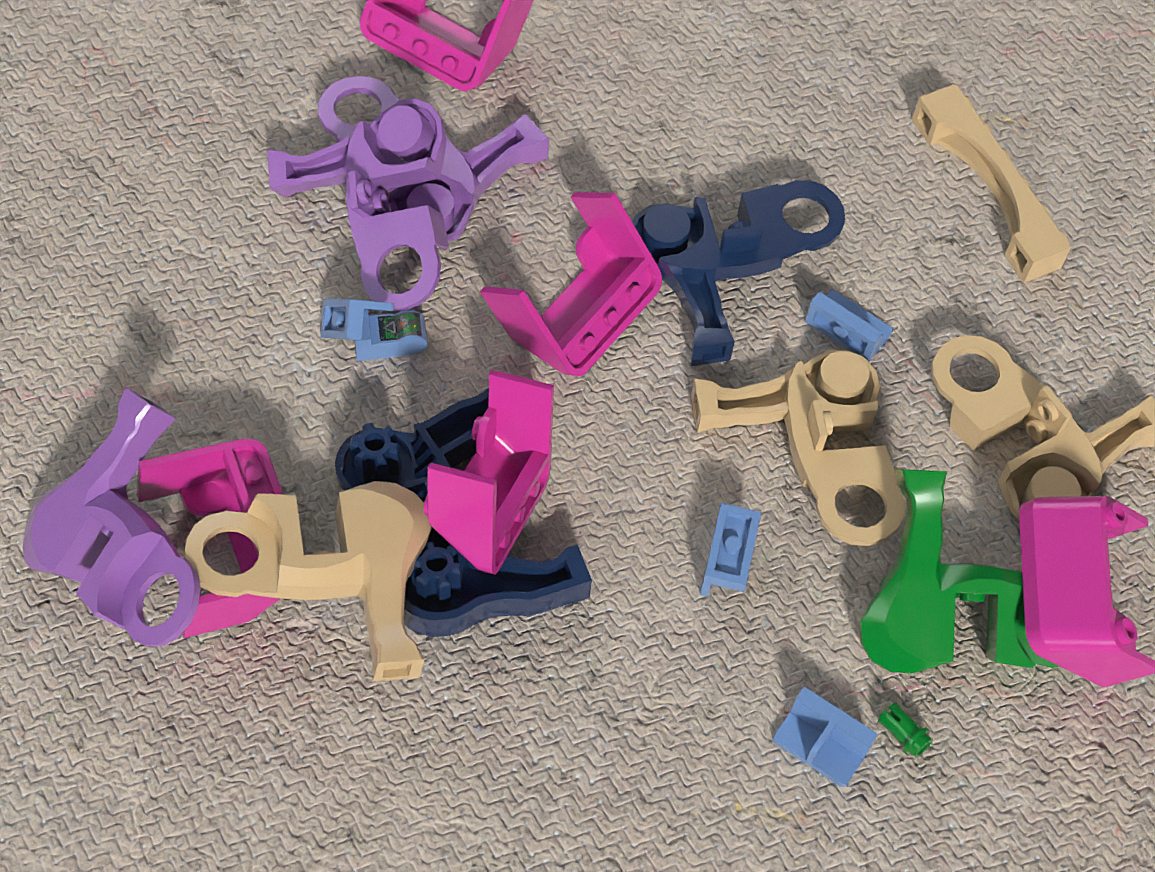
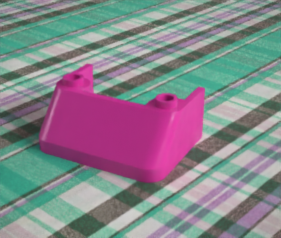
M367 0L360 18V28L365 38L456 89L469 91L479 88L513 50L534 0H504L497 19H492L485 25L481 37L425 7L427 0Z
M574 192L571 196V199L588 225L576 243V255L584 270L541 316L524 290L484 286L480 291L508 336L564 375H584L657 295L661 288V271L615 193Z
M492 370L489 374V407L483 417L476 418L472 429V440L476 441V453L464 471L430 463L428 466V494L424 503V514L428 516L429 524L476 569L491 574H496L501 568L547 486L551 470L554 385Z
M250 438L139 461L137 498L139 502L180 493L186 510L200 517L224 511L247 513L257 494L284 495L266 447L261 442ZM227 531L241 573H245L258 560L259 553L256 544L249 537L239 532ZM214 593L202 595L199 597L198 608L190 625L182 633L183 638L249 622L281 598L244 594L238 597L221 596Z
M1110 496L1037 497L1022 503L1019 509L1025 629L1027 640L1032 650L1038 656L1104 688L1154 674L1155 660L1136 651L1138 633L1134 622L1113 608L1108 539L1148 526V518Z

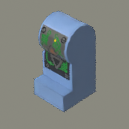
M364 310L362 341L355 340L356 360L363 361L413 355L424 351L428 345L424 315L413 310L402 311L395 315H369L368 310Z

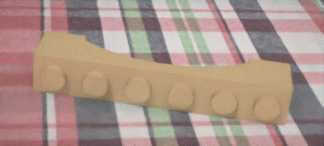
M957 84L920 96L912 121L929 146L938 144L957 155L975 170L991 189L1003 210L1010 233V243L1004 255L1022 282L1026 283L1061 269L1071 250L1067 236L1062 231H1059L1050 218L1045 205L1038 201L1031 191L1026 178L1019 174L1012 164L1007 151L1001 148L993 137L988 124L983 122L976 113L969 97L962 93Z

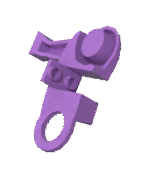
M351 76L334 82L323 92L318 101V117L324 129L334 136L338 143L350 136L356 128V125L344 123L334 112L337 102L344 96L352 93L371 95L381 106L379 115L401 99L394 96L391 88L380 80L367 76ZM525 113L497 136L481 143L469 152L457 150L446 137L447 142L440 179L386 189L389 200L388 212L429 205L443 215L448 242L459 239L467 227L472 212L483 192L510 167L520 163H535L548 159L549 138Z
M419 99L399 100L382 112L371 125L361 120L351 135L344 140L305 156H293L283 151L267 150L270 189L284 198L316 187H328L346 182V203L349 223L362 264L360 276L365 292L373 301L394 303L393 310L405 311L420 305L433 294L440 280L441 261L437 247L445 250L449 247L443 215L429 205L387 213L389 211V200L384 191L386 189L440 179L447 139L444 122L431 104ZM399 247H411L420 255L422 274L417 284L409 291L401 294L390 293L381 283V264L392 250Z
M126 387L118 404L116 424L106 440L75 474L47 491L33 505L25 529L23 555L24 561L30 569L82 583L76 593L95 616L126 629L133 640L150 648L163 647L177 639L190 625L198 608L201 587L198 572L189 560L181 558L177 549L159 524L146 511L128 500L126 486L137 471L139 461L144 459L150 447L176 418L151 399ZM172 574L178 581L180 590L176 609L166 622L159 626H149L143 614L144 597L148 588L156 579L163 575Z

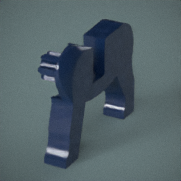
M489 388L475 397L458 401L427 421L414 424V433L395 431L389 426H386L384 429L375 428L373 423L363 425L362 430L347 438L337 452L335 471L340 487L345 491L375 481L396 483L414 492L425 503L428 494V466L430 463L454 468L476 453V441L472 440V429L476 418L483 417L489 407ZM432 527L427 543L418 556L414 569L406 581L404 625L410 630L425 636L444 637L465 631L476 623L489 618L500 616L530 617L590 598L592 579L578 544L566 548L557 558L546 562H536L507 556L496 574H491L476 569Z

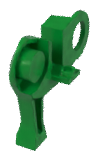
M895 469L898 486L906 498L907 516L897 559L888 575L879 584L882 588L870 601L859 622L861 645L870 661L889 672L916 673L952 662L954 656L956 597L962 601L984 602L985 594H989L986 658L996 663L1034 668L1035 664L1050 668L1060 667L1038 656L1028 643L1025 629L1022 572L972 563L940 564L943 544V488L947 471Z

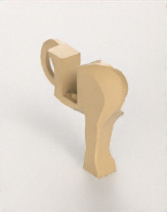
M963 335L950 339L939 348L931 364L932 380L941 395L953 404L949 427L973 451L1021 424H1024L1030 438L1034 442L1039 443L1036 447L1007 462L998 479V484L1010 512L1018 520L1021 504L1037 497L1094 496L1101 483L1103 474L1130 449L1140 446H1155V399L1152 395L1136 407L1128 410L1121 417L1109 421L1093 432L1088 433L1082 431L1072 418V414L1048 385L1043 386L1027 371L1013 362L1009 352L995 341L982 336ZM965 353L978 354L987 358L994 365L998 381L991 389L983 392L966 390L959 386L951 376L950 362L958 355Z
M828 349L810 359L806 364H803V361L800 360L786 374L776 379L736 389L723 388L713 381L694 378L691 403L697 433L712 428H725L733 425H758L784 420L795 468L802 485L810 489L817 500L816 511L822 525L835 538L850 545H874L886 541L897 533L905 516V505L886 445L826 450L827 436L832 433L871 429L879 405L877 399L880 383L877 371L865 357L848 350ZM854 484L865 485L874 489L882 497L885 504L884 518L876 525L870 527H856L847 523L838 514L835 507L837 493L844 487Z
M377 481L339 492L335 517L341 553L323 550L312 555H304L296 495L257 494L247 513L219 512L208 515L193 526L186 539L184 559L189 560L198 572L200 587L216 595L231 597L252 594L282 599L327 600L358 596L364 601L365 619L370 637V653L373 663V682L420 678L424 658L417 644L408 636L404 626V596L406 581L414 569L418 556L427 543L432 526L428 522V516L424 514L423 501L414 492L396 483ZM227 531L239 532L249 537L256 544L259 553L258 560L245 573L234 576L220 574L212 570L205 562L203 548L207 541L219 533Z

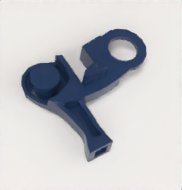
M795 180L783 185L774 184L742 193L737 213L739 221L731 224L728 229L723 230L720 246L705 198L695 197L693 208L665 203L648 206L634 216L632 223L658 265L662 280L677 295L694 328L691 366L729 361L732 356L735 340L723 314L720 296L715 284L716 281L755 276L779 269L783 259L804 250L816 251L828 247L839 238L845 224V210L838 196L827 186L814 181ZM798 198L814 200L825 208L828 213L829 222L820 231L802 233L794 230L786 223L782 214L784 206Z

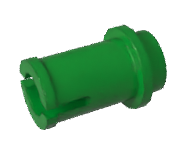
M895 702L889 706L891 711L888 713L885 710L877 722L883 725L904 746L903 752L906 755L911 753L917 758L933 742V739L929 736L930 730L927 727L922 729Z

